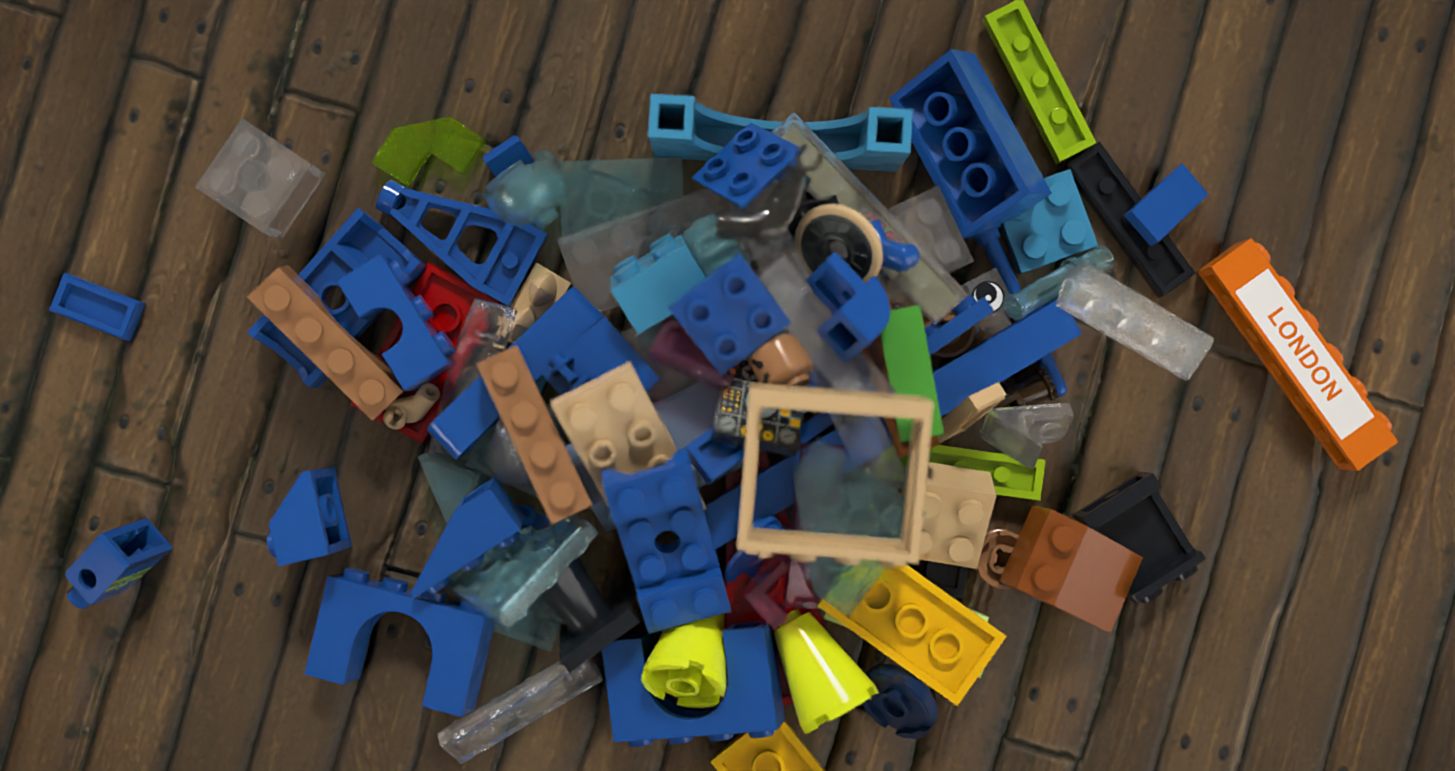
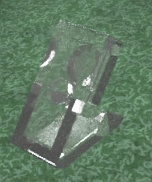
M1070 403L993 408L987 413L980 433L984 441L1024 466L1033 469L1042 451V443H1053L1063 440L1074 414Z

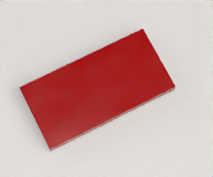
M428 261L412 293L415 297L421 295L429 305L434 315L429 321L437 333L443 331L452 342L456 352L451 356L457 365L428 382L439 389L440 397L427 414L417 422L405 423L404 427L396 429L421 444L426 443L430 435L426 429L443 412L502 303L473 288L465 280ZM399 316L378 353L385 362L386 360L382 353L394 347L402 337L403 325ZM419 389L403 391L396 399L415 395ZM353 401L351 402V406L361 410ZM384 409L375 419L384 423L383 415L386 410Z

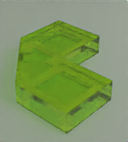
M449 116L393 128L371 163L409 187L430 153L465 175L487 141Z

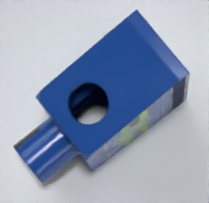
M148 518L103 532L66 570V578L73 585L67 592V598L74 606L86 609L91 604L95 605L121 594L165 557L173 547Z

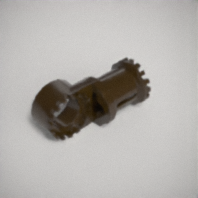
M1040 365L1034 369V374L1016 383L1011 381L1004 384L1000 383L1007 395L1004 400L989 412L993 414L995 409L999 411L1001 407L1005 408L1011 404L1012 408L1021 417L1027 413L1029 407L1046 399L1050 401L1057 399L1055 384L1050 385L1053 380L1052 378L1047 379L1050 377V374Z

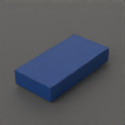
M1182 163L1165 176L1124 216L1150 246H1153L1162 240L1209 194Z
M64 273L49 311L120 339L131 341L146 303L75 275Z

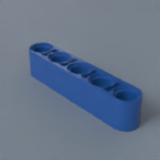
M572 287L509 348L518 346L536 384H538L544 378L541 372L549 365L548 362L557 353H563L604 315L576 287ZM480 375L426 429L456 461L464 456L502 419L482 376Z

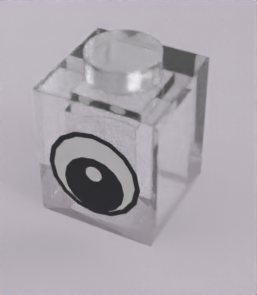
M997 268L954 289L959 296L958 303H961L971 295L976 301L985 297L994 309L992 313L975 324V333L986 329L989 336L1012 325L1008 317L1019 312Z

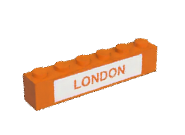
M1252 238L1235 243L1197 270V273L1338 469L1359 471L1398 443V440L1391 432V422L1382 412L1375 410L1367 399L1368 391L1363 383L1351 376L1342 364L1344 359L1340 351L1334 345L1327 343L1318 331L1319 323L1309 311L1302 309L1294 297L1295 290L1286 278L1279 276L1271 266V257L1268 251L1261 244L1254 242Z

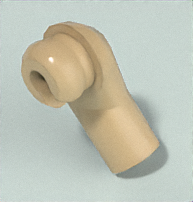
M425 383L415 395L395 399L385 409L386 412L383 415L384 423L391 429H401L405 423H414L421 420L439 399V389L431 383Z

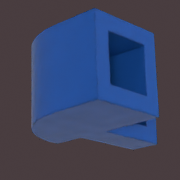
M836 252L804 281L808 288L833 313L816 332L845 363L870 344L886 327L890 317V304L882 284L875 276L865 283Z

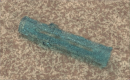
M1099 245L1078 258L1070 257L1061 262L1059 269L1036 280L1018 292L1006 296L1004 299L1005 310L1014 320H1021L1027 314L1053 301L1069 290H1079L1088 285L1089 279L1112 268L1114 265L1112 253L1107 247Z

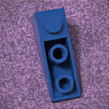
M493 477L460 499L410 593L413 598H416L425 591H428L429 594L439 591L450 581L451 578L449 576L461 568L464 572L473 569L484 560L485 552L496 545L499 549H503L520 536L519 530L521 529L524 515L496 477Z

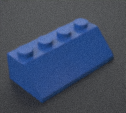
M950 49L889 97L894 108L913 110L911 141L963 238H969L1015 218L1052 194L975 53Z

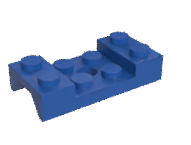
M360 208L356 209L298 274L319 295L323 305L336 321L356 340L377 317L372 320L359 318L347 297L345 304L341 308L332 310L326 302V296L332 288L340 287L337 280L379 254L391 258L392 261L398 259L403 264L411 277V281L406 283L408 287L412 285L426 267L423 261L372 216ZM264 314L247 332L254 339L273 349L297 370L302 381L309 388H320L328 379Z
M687 448L678 450L662 466L629 475L610 468L602 470L603 490L614 525H617L636 586L637 599L648 634L730 612L731 607ZM669 530L678 534L676 541L668 545H662L655 541L656 536L663 531Z

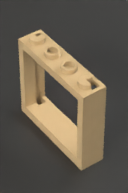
M750 383L737 550H746V554L759 555V558L772 557V552L788 553L791 559L805 562L816 561L817 556L835 557V562L845 565L861 564V559L879 560L881 566L894 568V565L906 566V563H918L934 402L928 396ZM762 407L911 418L901 539L752 527Z

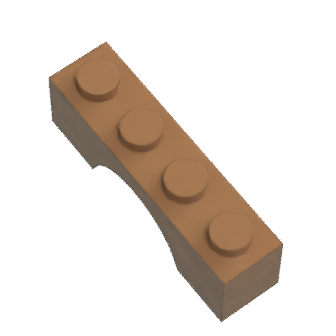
M289 265L278 267L247 296L372 421L404 391L389 365L379 355L368 350L351 336L329 313L320 300L319 295Z
M518 346L511 347L477 363L476 365L551 524L592 506L593 503L556 429L538 386Z

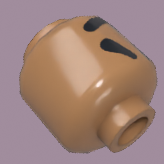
M793 334L774 335L757 348L749 359L750 369L759 383L807 387L811 382L809 376L813 371V361L800 340Z

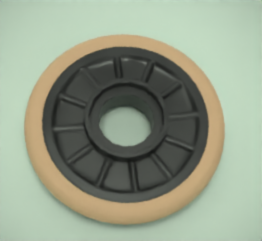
M837 204L821 205L804 215L796 229L795 249L800 264L809 276L833 254L829 247V241L838 240L844 244L847 250V258L842 259L865 283L873 276L877 277L883 259L882 245L876 230L863 215L849 207Z

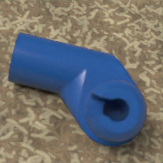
M880 220L870 222L876 230L882 245L883 259L881 267L899 272L907 271L909 268L916 266L919 262L920 254L914 245H905L888 240Z

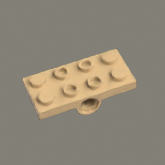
M631 362L551 401L553 411L607 506L608 503L602 486V470L610 468L629 475L662 466L677 452V448L664 421L656 411ZM700 494L701 501H702V504H703V508H704V510H705V509H707V507H706L705 502H704V500H703V498H702V496H701V494Z

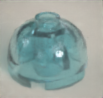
M545 149L533 153L537 161L532 164L524 165L522 160L516 162L495 177L485 187L488 193H482L481 196L500 220L517 227H526L535 223L540 229L559 217L556 209L564 201L568 187L563 168L551 150Z

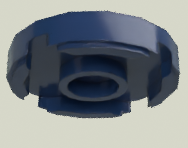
M877 664L871 667L866 672V675L875 684L879 693L863 702L868 714L880 726L886 728L890 725L897 729L895 734L899 737L918 739L926 736L938 719V706L929 689L909 671L893 664Z

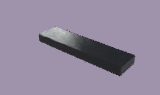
M1100 141L1063 167L1065 171L1071 169L1076 186L1158 298L1164 297L1196 274L1168 234L1158 243L1150 246L1124 216L1141 200V197Z

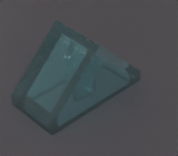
M436 452L418 456L446 523H448L460 499L483 485L488 473Z

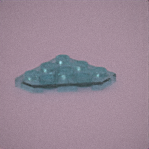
M817 436L793 469L803 531L901 539L905 496ZM817 556L816 561L808 562L813 592L848 617L886 568L879 564V560L861 559V564L845 565L835 562V557Z
M573 514L538 531H535L532 526L519 530L520 536L503 549L498 547L492 548L484 553V560L473 569L464 572L461 568L449 576L451 579L444 588L509 630L515 622L521 620L526 615L529 607L539 596L556 583L559 575L567 566L585 552L588 544L598 534L589 521Z

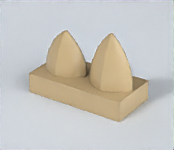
M536 262L494 333L514 343L560 297L570 290L573 284Z

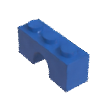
M379 254L337 280V283L359 318L372 320L386 311H394L400 317L403 325L402 337L394 347L382 353L404 391H415L423 384L430 382L456 366L457 364L451 356L456 350L448 336L443 331L437 333L429 321L434 315L421 295L415 297L406 284L411 281V277L403 264L398 259L392 261L391 258Z

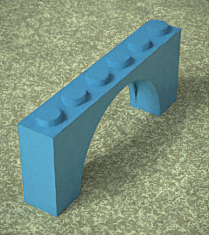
M651 94L648 139L655 158L708 161L750 123L777 136H780L791 125H797L838 169L898 172L911 150L913 110L869 107L859 115L839 120L778 122L724 114L701 105L695 99V96Z

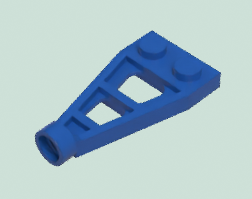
M389 180L385 184L376 202V209L397 219L473 288L508 306H511L549 236L548 233L512 214L407 189L393 180ZM406 199V204H405V206H404L403 208H401V206H402L404 200ZM431 208L442 210L456 217V221L445 240L437 238L422 225L425 215ZM476 225L492 229L497 234L498 239L486 262L483 264L473 263L458 247V241L464 229L468 226Z

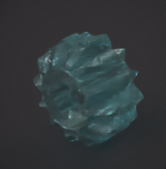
M711 213L705 218L701 217L692 223L693 226L684 231L686 244L708 276L738 253L741 254L750 266L749 259L719 215Z

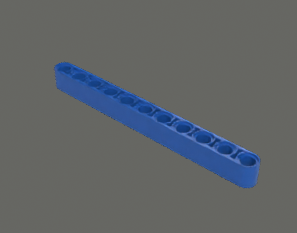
M1059 297L934 369L933 375L941 417L956 408L970 395L995 383L1002 382L1081 335L1083 332L1063 298ZM858 414L757 473L753 522L759 518L765 519L777 514L894 445L884 416ZM742 482L705 504L707 509L704 511L715 549L738 536ZM672 531L674 537L677 539L678 534Z

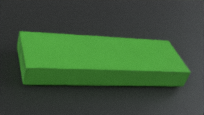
M921 305L890 310L889 321L880 334L891 393L928 396L934 402L930 437L943 435L944 429ZM896 417L900 442L910 440L912 419Z

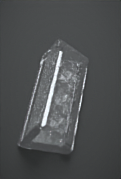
M1082 263L1068 269L1056 303L1058 308L1184 381L1190 380L1210 350L1214 341L1212 336L1091 264Z

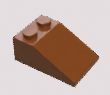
M1032 506L999 582L1111 634L1143 557L1088 526L1052 509Z

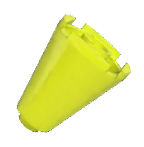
M796 609L776 621L780 628L774 631L773 634L798 721L804 734L819 728L818 726L826 721H832L870 699L871 696L879 693L875 684L810 612L801 615L799 609Z
M724 613L664 629L643 667L641 682L645 689L664 700L665 694L678 697L677 705L683 707L706 708L717 705L720 696L724 698L726 691V656L722 632L725 629Z

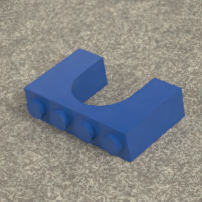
M345 568L344 573L327 576L305 675L342 685L359 679L369 638L375 624L388 612H401L413 617L424 627L432 645V664L422 706L463 717L475 710L498 612L485 609L486 603L477 599L461 598V602L446 599L447 593L442 590L433 594L425 591L416 598H413L410 594L412 590L407 589L408 582L394 578H383V582L369 579V572L360 569Z
M773 620L732 623L722 631L728 671V686L722 702L707 709H692L679 706L668 694H665V698L662 700L645 689L641 682L643 667L655 647L653 633L648 634V631L624 633L605 647L602 653L613 741H628V746L641 747L652 744L653 739L668 738L669 744H682L692 741L693 736L708 735L709 741H723L731 739L735 733L749 732L750 738H765L774 735V731L778 730L785 721L773 634Z

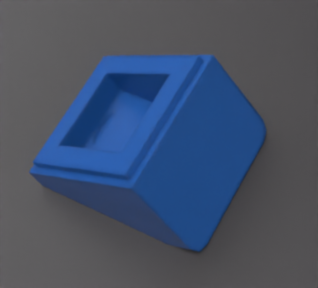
M513 135L482 158L506 189L512 187L538 168L537 163L517 135Z

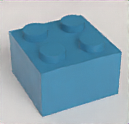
M670 233L666 234L649 246L651 249L650 253L638 260L635 255H632L613 267L615 273L610 276L611 292L638 335L672 315L673 313L669 310L668 306L707 277L681 234L674 238Z

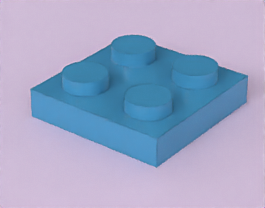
M1071 169L1044 178L1052 194L1019 216L1001 223V230L1018 275L1098 246Z

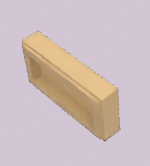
M995 383L970 395L942 419L944 434L937 435L939 442L941 443L964 432L1004 400L1007 394L1000 383Z

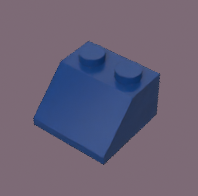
M335 467L301 472L269 522L270 532L267 535V546L271 556L276 557L278 566L329 555L352 547Z

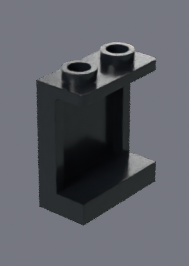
M1148 472L1137 473L1072 514L1077 522L1088 526L1143 557L1126 599L1135 603L1139 601L1146 603L1157 598L1163 592L1161 587L1174 579L1176 581L1187 579L1198 571L1196 565L1206 560L1202 551L1195 550L1158 493V490L1162 488L1154 473Z

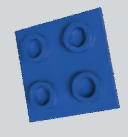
M750 123L739 131L720 152L710 158L692 179L744 209L776 178L779 184L784 187L797 186L802 180V172L796 159L804 153V150Z
M740 253L736 254L668 306L669 310L721 376L792 323Z
M605 316L563 353H557L548 362L549 365L541 372L544 378L561 396L628 362L632 363L646 392L661 380Z

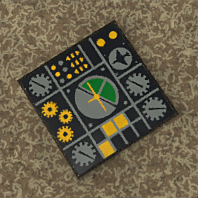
M741 360L722 376L720 375L710 436L711 440L745 446L750 383H759L750 369L749 361ZM762 407L758 449L795 457L799 451L804 410Z

